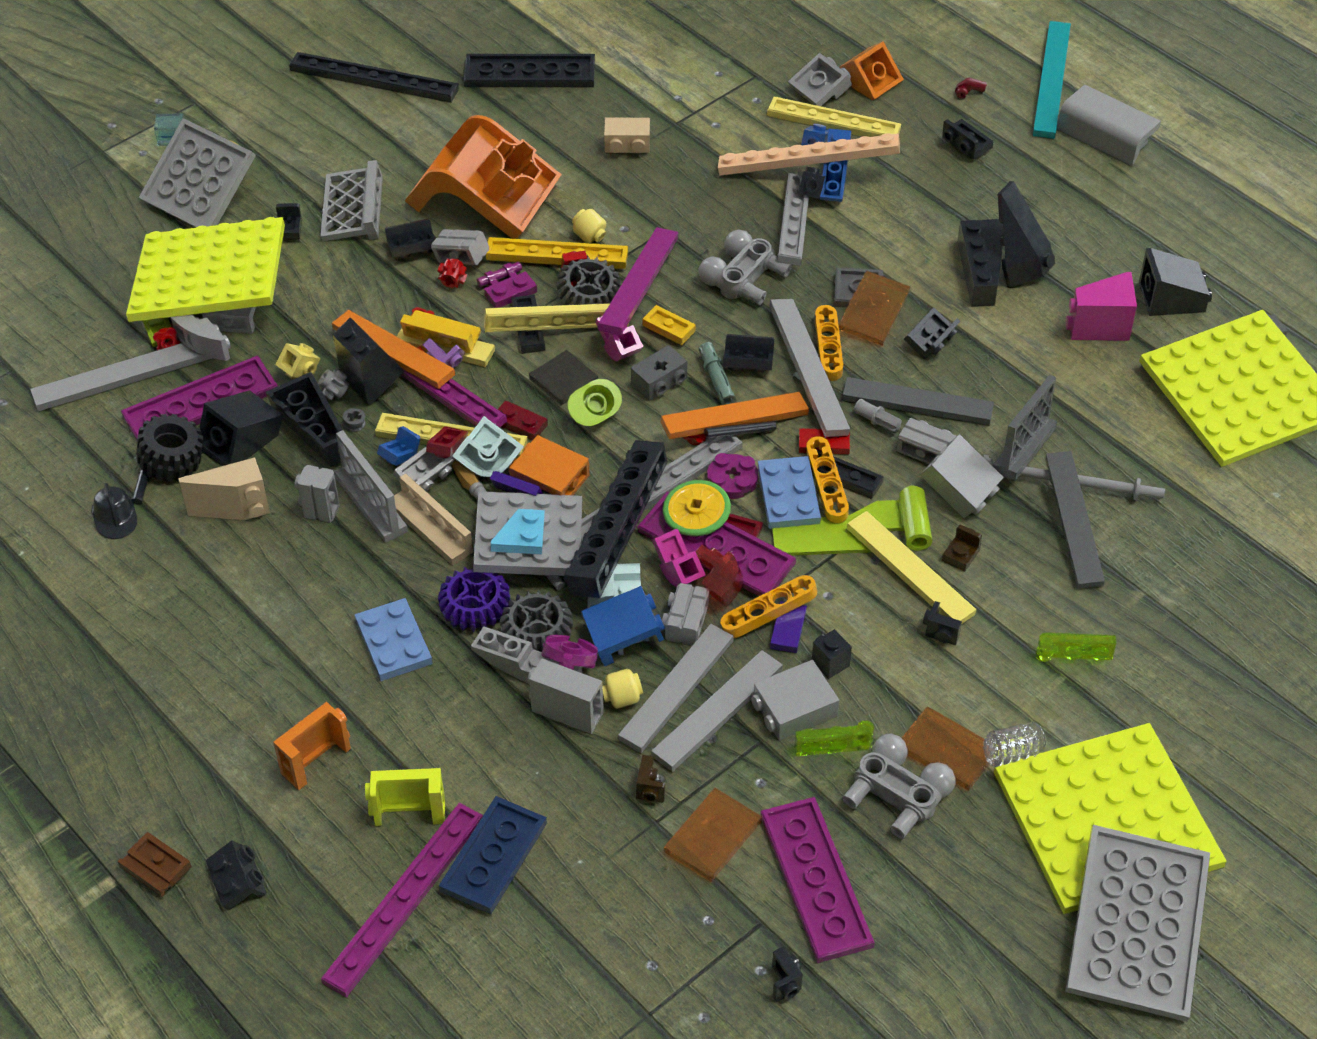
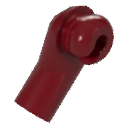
M968 77L956 85V96L963 99L966 98V95L971 90L984 92L987 82Z

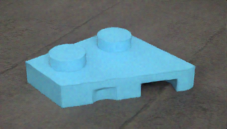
M518 509L491 540L490 552L542 554L545 510Z

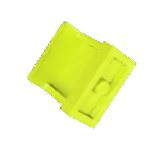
M441 768L371 771L370 783H365V798L368 800L369 816H374L375 826L382 825L383 812L431 810L433 825L443 824L445 821V795Z

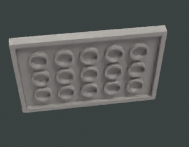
M1093 825L1090 832L1065 992L1187 1022L1191 1011L1210 852Z

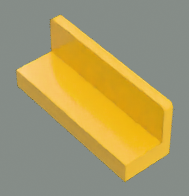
M415 310L412 316L404 314L400 321L404 336L427 341L430 338L438 345L448 348L458 345L464 352L470 354L481 334L480 327Z

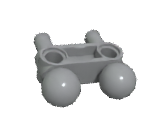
M738 229L729 233L724 241L726 253L734 259L726 265L721 258L708 257L701 262L698 273L702 282L706 285L720 288V292L724 297L736 299L743 296L757 303V305H761L766 298L767 292L757 288L753 283L767 269L786 278L792 269V264L777 262L778 257L775 256V251L771 249V244L767 240L761 238L752 239V236L747 231Z
M891 733L877 738L872 747V752L862 757L860 767L854 773L855 782L843 796V802L850 808L856 809L868 792L875 794L902 811L890 827V830L896 837L904 839L916 822H923L934 815L936 805L940 802L941 798H945L952 793L956 784V778L953 770L948 765L940 762L927 765L923 768L920 777L903 768L901 765L904 764L907 758L908 748L900 736ZM876 770L879 771V773L872 774L868 771ZM918 799H923V800H926L927 802H926V803H919V802H917L916 800H918Z

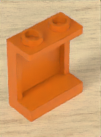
M537 435L531 443L525 446L522 454L511 463L509 473L510 476L537 485L540 489L550 494L573 496L590 476L589 458Z
M325 702L273 742L280 773L298 790L308 784L304 770L307 765L334 745H338L345 752L351 749L349 742L350 734L347 730L345 714L339 708L334 709L328 702Z

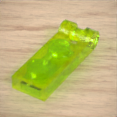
M1042 633L1039 636L1036 658L1042 662H1047L1051 658L1112 660L1116 648V635Z
M864 720L859 722L858 726H833L825 729L808 728L802 731H795L796 756L868 750L873 743L874 725L872 722Z

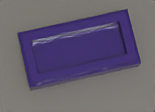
M493 471L490 477L495 488L509 493H524L534 496L543 494L539 486L498 471Z
M802 605L776 618L770 649L797 653L806 615V605Z

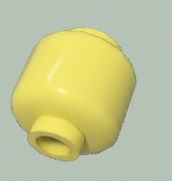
M582 209L574 216L572 220L573 232L585 243L600 242L605 237L606 221L593 209Z
M630 669L613 672L605 677L606 685L603 686L605 702L611 701L616 709L637 703L640 695L643 694L638 673L633 674Z

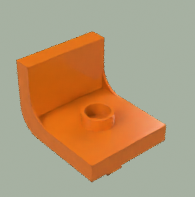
M474 115L462 124L405 199V202L420 212L435 194L442 192L450 193L461 198L510 238L517 239L562 174L535 153L537 150L525 140L521 139L519 141L491 118Z

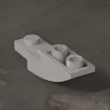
M193 314L171 317L173 328L177 331L176 337L185 346L207 357L224 361L230 359L228 349H231V345L227 336H222L216 324L213 325L207 317L199 319L198 317L195 318Z
M487 627L482 628L471 645V650L483 659L528 683L527 678L530 670L533 667L536 668L542 658L556 664L559 663L553 659L543 657L541 655L542 652L533 649L531 642ZM575 666L573 670L582 673V667Z

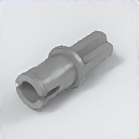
M859 399L855 404L854 413L869 419L871 424H878L892 432L900 429L901 419L886 412L883 407H876L863 399Z

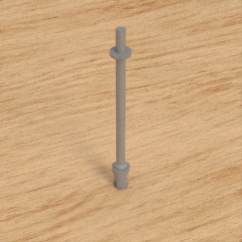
M984 454L983 458L993 466L995 461L989 458V455ZM1026 467L1020 474V476L1050 480L1048 470ZM1078 475L1081 486L1133 494V501L1138 500V495L1163 499L1165 494L1164 488L1140 485L1141 478H1137L1135 484Z

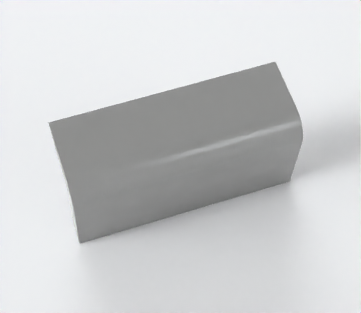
M1084 85L1063 103L1056 129L1133 166L1139 151L1148 143V138L1159 129L1161 121Z

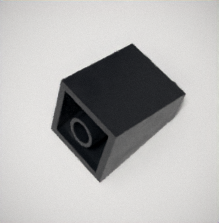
M1146 248L1139 286L1149 316L1206 312L1208 302L1212 300V292L1210 288H1207L1206 275L1204 271H1201L1199 262L1153 248Z
M351 317L333 334L339 370L347 376L345 381L370 406L404 370Z
M250 390L204 403L199 426L203 436L202 451L222 466L244 461L279 435L283 414Z

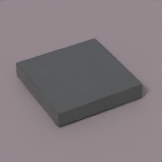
M836 268L834 307L882 309L883 270Z

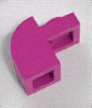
M599 317V318L596 319L595 323H596L597 327H598V323H599V321H600V319H601L602 317ZM633 325L626 327L622 335L600 331L605 341L604 348L614 361H619L639 353L643 348Z
M678 528L652 539L662 562L659 566L673 586L677 587L679 583L688 584L706 575L696 552L687 551Z

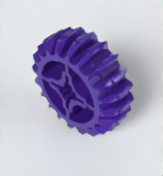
M464 566L463 572L454 570L453 577L446 576L445 583L441 584L438 595L439 609L445 620L451 621L453 628L460 625L462 631L469 627L474 633L478 627L483 628L486 625L495 627L496 620L500 621L503 608L508 607L509 600H511L509 586L505 583L503 576H498L497 573L473 572V569L468 570Z

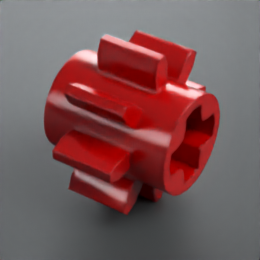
M447 258L445 264L440 263L437 272L440 273L438 279L446 287L458 288L459 283L464 284L467 274L465 271L467 267H464V264L458 259Z

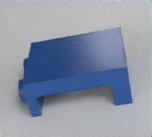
M642 586L582 611L604 666L614 663L611 655L613 652L653 635L657 636L659 642L664 640L661 630L665 629L659 614L654 616L652 610L656 609V605L651 593L645 595Z

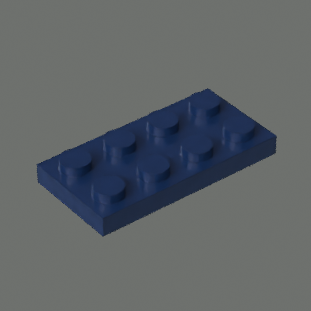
M495 796L439 884V892L492 914L545 828L547 817Z

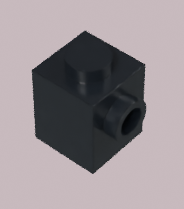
M834 629L827 634H821L813 642L812 660L819 670L830 679L850 666L852 646Z

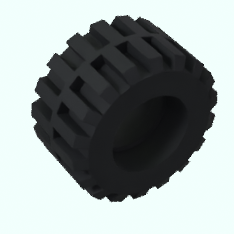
M161 414L160 417H151L150 421L146 420L143 423V427H140L138 432L137 463L140 464L142 471H147V475L150 477L156 476V479L161 481L162 479H167V481L177 479L179 481L178 478L193 475V471H197L201 462L203 445L201 430L196 428V424L193 421L188 422V418L184 416L180 418L176 414H172V416Z

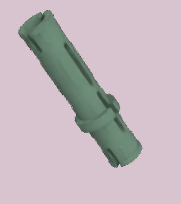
M711 342L701 344L698 351L704 361L703 367L711 377L721 404L734 403L733 401H736V396L724 373L721 358L717 356Z

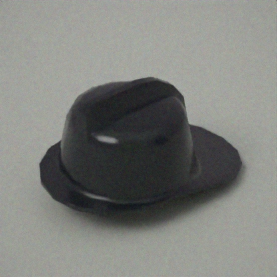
M104 483V488L94 496L92 505L94 522L98 532L105 538L121 539L130 535L136 528L137 514L131 497L123 489Z

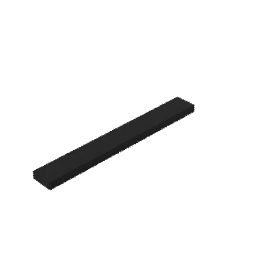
M297 52L289 64L290 71L449 103H452L459 90V83Z

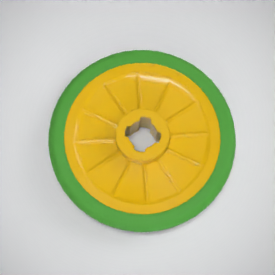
M693 480L678 485L667 495L663 504V516L667 524L673 530L678 528L680 534L687 536H703L716 531L726 522L731 510L730 499L724 489L715 483L705 480Z

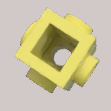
M286 343L275 365L286 372L285 374L288 377L296 379L309 372L314 374L321 358L313 353L314 349L306 344L301 343L298 346Z

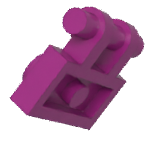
M520 262L514 264L507 263L502 266V269L494 272L490 270L485 272L484 276L476 279L479 287L489 286L484 288V294L494 308H501L511 304V297L537 293V285L526 271L518 275L516 274L522 271ZM505 277L507 278L506 280H503L501 282L497 281Z

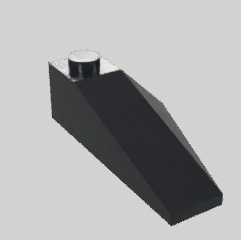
M1009 181L997 196L999 222L1003 224L1004 229L1003 237L1000 238V245L1005 246V258L1001 259L1002 270L1007 287H1014L1044 277L1056 263L1049 240L1015 182Z

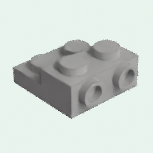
M821 53L816 55L788 81L791 88L816 106H822L832 96L837 99L852 85L850 73L845 68L840 69L832 58H826Z

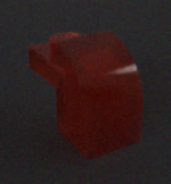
M701 545L697 549L696 554L700 562L712 570L701 583L704 588H708L709 595L727 607L742 588V570L730 551L723 556L715 548L712 547L709 550L704 545Z

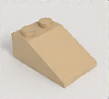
M255 458L178 478L188 516L247 520L270 513L263 479Z

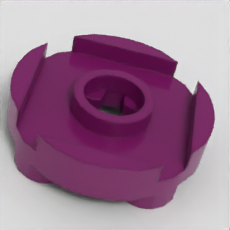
M719 453L708 467L707 481L715 483L724 489L729 499H739L744 497V493L750 490L753 492L758 484V468L755 465V460L750 456ZM729 474H736L738 476H735L734 479H731Z
M550 635L546 637L541 653L543 657L558 661L559 665L572 670L575 666L595 667L598 652L595 645L579 638L577 643L569 641L570 636Z

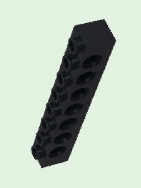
M635 440L631 449L627 451L626 459L623 465L618 468L617 476L614 482H611L605 499H602L597 515L593 517L588 532L583 536V542L579 550L575 551L574 559L570 567L565 571L564 580L568 584L570 595L601 598L668 463L664 442Z

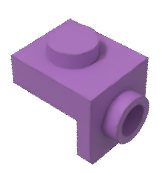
M430 338L423 344L428 350L427 354L452 368L462 361V356L465 354L464 350L458 345H455L446 354Z

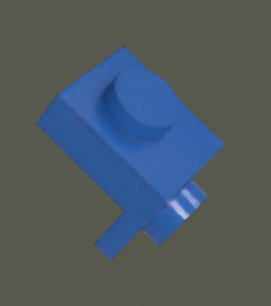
M813 124V126L804 129L801 145L827 142L829 130H826L824 125Z
M404 426L399 427L396 439L379 445L377 454L392 465L396 466L404 463L417 454L420 436Z

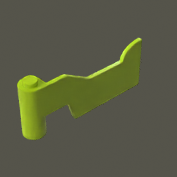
M908 486L901 490L898 500L875 501L848 515V518L842 523H832L826 517H821L820 524L772 528L774 547L791 556L872 553L847 530V524L867 511L887 530L904 531L906 545L909 549L915 551L927 549L933 541L925 492L921 487Z

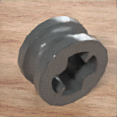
M351 408L344 412L343 426L347 431L358 432L365 427V413L362 410Z

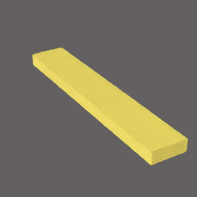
M773 97L767 110V116L811 126L813 124H821L826 126V129L850 130L851 134L862 137H875L887 133L899 134L901 130L900 123L779 97Z
M610 304L485 308L484 328L485 332L598 328L595 321L604 315Z
M382 413L375 429L376 437L395 440L398 428L404 426L420 436L419 444L427 445V442L444 426L468 431V436L475 428ZM507 433L525 448L527 436ZM524 448L521 450V452L517 455L515 459H517L522 454Z
M864 512L847 524L848 531L932 607L935 601L940 602L939 613L941 615L960 620L962 624L975 615L976 609L869 512Z

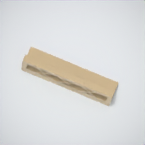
M407 474L400 477L401 491L394 495L396 512L402 520L452 566L473 553L471 532Z

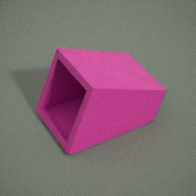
M1125 272L1075 289L1074 298L1069 300V312L1071 315L1066 316V330H1070L1071 340H1130L1137 309L1132 272Z

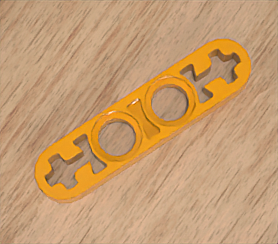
M821 305L815 311L818 355L829 381H836L842 377L843 373L837 311L830 305ZM824 316H827L828 322H824ZM829 331L832 332L834 335L828 337L824 336L822 333ZM833 349L836 352L833 354H827L824 352V350ZM829 363H833L834 370H830Z
M813 437L807 442V456H809L811 471L825 516L832 523H842L848 518L849 505L829 442L823 437ZM815 447H819L822 450V457L818 458ZM820 466H828L831 468V471L820 473L817 469ZM834 486L837 488V491L829 494L824 491V488ZM836 501L838 510L841 511L840 513H836L833 510V503Z
M808 575L799 576L727 612L721 618L722 629L733 635V638H737L802 606L816 597L817 587L815 580ZM780 597L788 599L783 604L774 603ZM756 609L764 610L759 616L751 615L752 611Z

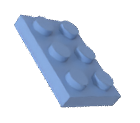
M809 456L758 461V472L769 529L820 524L821 516Z
M406 598L355 614L357 626L381 681L433 664L430 652Z

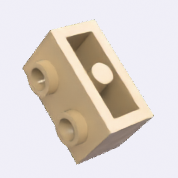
M605 118V152L650 153V118Z

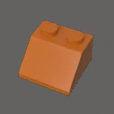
M884 41L867 48L839 67L840 69L845 68L850 73V81L852 83L850 87L871 100L876 99L904 80Z

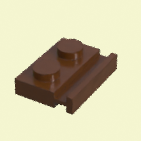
M146 832L127 851V855L123 859L120 858L118 860L121 869L161 897L165 895V891L169 887L172 888L192 867L188 859L149 832Z

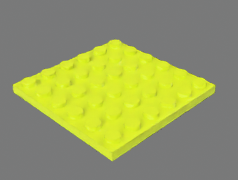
M268 217L264 220L256 221L245 220L231 224L221 223L215 226H198L191 229L178 228L173 231H154L146 234L126 312L128 322L272 305L285 228L283 217Z
M1264 310L1140 356L1139 362L1221 467L1317 430V373Z
M1150 723L994 767V774L1063 914L1077 911L1079 908L1090 832L1093 825L1210 852L1208 872L1225 867L1227 861Z

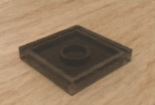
M567 350L529 373V380L560 406L567 403L570 395L576 390L598 379V375Z

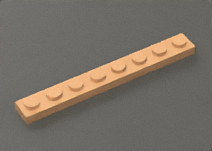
M887 133L875 137L863 136L851 140L839 139L835 142H816L811 145H793L786 148L774 147L769 150H750L746 153L738 154L727 153L719 156L718 171L720 176L900 154L899 134Z

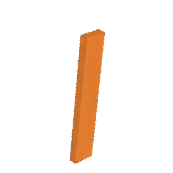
M347 310L332 322L333 329L337 331L351 317L402 369L438 389L455 376L454 368L350 310Z
M795 392L663 415L660 422L670 440L703 434L705 428L776 421L808 415L809 408L801 393Z

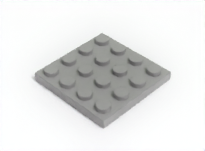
M183 118L139 198L194 227L218 225L256 154Z
M478 492L473 572L564 576L566 569L570 567L574 559L575 551L579 550L581 546L582 496L537 494V496L524 493ZM518 509L545 510L542 554L490 552L491 540Z

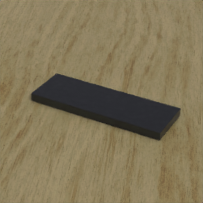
M466 54L464 87H594L595 54Z

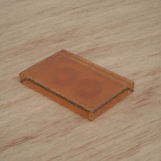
M866 271L839 323V330L883 346L910 292L911 286Z
M928 706L902 737L908 748L909 757L925 766L937 762L948 765L953 770L956 784L968 791L999 751V747Z
M714 788L664 846V853L712 882L762 822V816L717 788Z

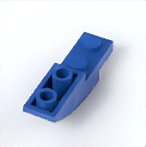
M829 129L827 142H835L839 139L851 140V131ZM848 160L824 163L823 175L825 180L820 200L843 201Z

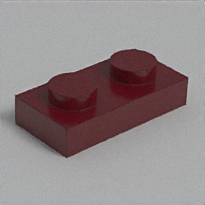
M505 400L497 409L505 414L507 422L501 427L519 435L527 436L530 440H534L548 426L547 418Z
M444 426L427 442L426 452L433 453L439 458L451 457L468 436V431Z

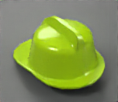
M597 379L570 395L568 411L575 422L583 426H594L611 417L619 410L622 403V395L619 388L613 382L607 379Z

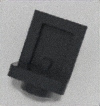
M806 166V169L799 168L797 177L800 179L797 190L799 194L820 198L825 176L819 173L820 169Z
M298 203L276 204L277 218L283 217L285 223L283 240L300 239L302 226L300 205Z
M935 601L932 609H927L923 618V624L926 625L925 636L942 643L956 645L960 636L962 621L940 615V602Z
M783 946L773 951L772 967L781 979L773 985V998L776 1002L784 998L786 1000L791 999L802 989L803 974L797 958L793 954L789 955Z

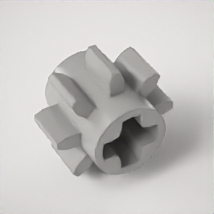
M337 368L333 372L327 369L318 381L324 396L330 400L333 396L337 398L342 397L349 383L345 381L347 376Z

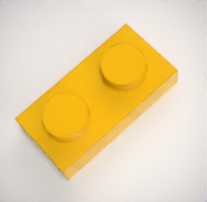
M657 305L642 319V326L680 345H683L696 331V324Z

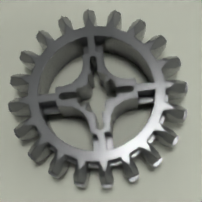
M587 255V259H579L577 262L572 260L568 265H563L561 272L558 274L556 288L559 291V299H563L564 305L610 304L619 290L621 282L618 272H614L613 265L607 266L606 260L600 262L598 257L593 260ZM573 280L577 282L575 287L571 285ZM605 284L607 288L605 291L601 289V285Z
M527 590L525 597L517 594L516 601L509 600L508 607L503 608L500 619L501 632L532 643L534 650L542 652L547 636H571L573 629L572 612L568 609L566 601L561 602L559 595L552 597L549 591L542 595L539 590L536 594L531 595ZM552 618L557 622L555 626L551 624ZM518 622L523 625L521 629L516 626Z

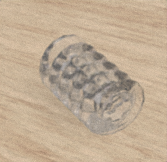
M1027 722L994 730L985 736L983 743L984 755L987 762L993 767L1018 762L1020 759L1026 760L1029 756L1036 757L1040 751L1045 749L1046 737L1041 726L1036 722Z

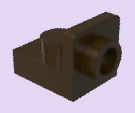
M959 524L956 528L955 538L943 553L942 561L965 572L980 551L982 534L972 528Z
M642 755L636 782V799H642L649 803H663L665 800L666 784L657 781L658 768H653L654 756Z

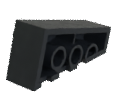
M999 219L960 221L957 242L971 307L995 306L1003 246L1000 245V238L1003 237L1004 233L1003 224L999 222Z
M312 372L266 391L271 406L283 414L282 420L329 466L332 467L341 463L336 433L343 429Z

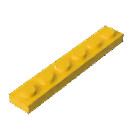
M489 237V251L486 253V260L561 265L563 253L586 251V255L590 259L594 260L598 257L600 262L606 260L607 266L613 265L617 269H626L628 246Z

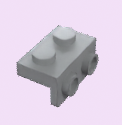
M425 447L396 468L393 475L400 482V477L407 474L421 488L428 491L433 486L434 480L438 477L441 479L445 478L453 470L451 466L455 458L453 456L448 458L436 457L433 453L426 452Z

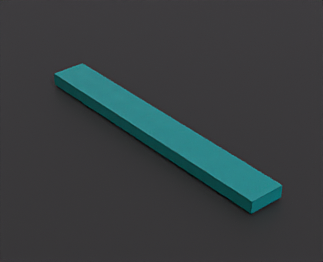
M1049 22L1033 136L1055 139L1071 23Z

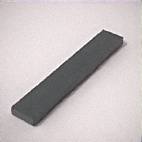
M847 377L842 398L843 401L857 403L859 399H863L878 407L989 426L994 406L993 401Z
M1072 451L1048 453L1045 456V461L1077 589L1104 586L1105 580Z

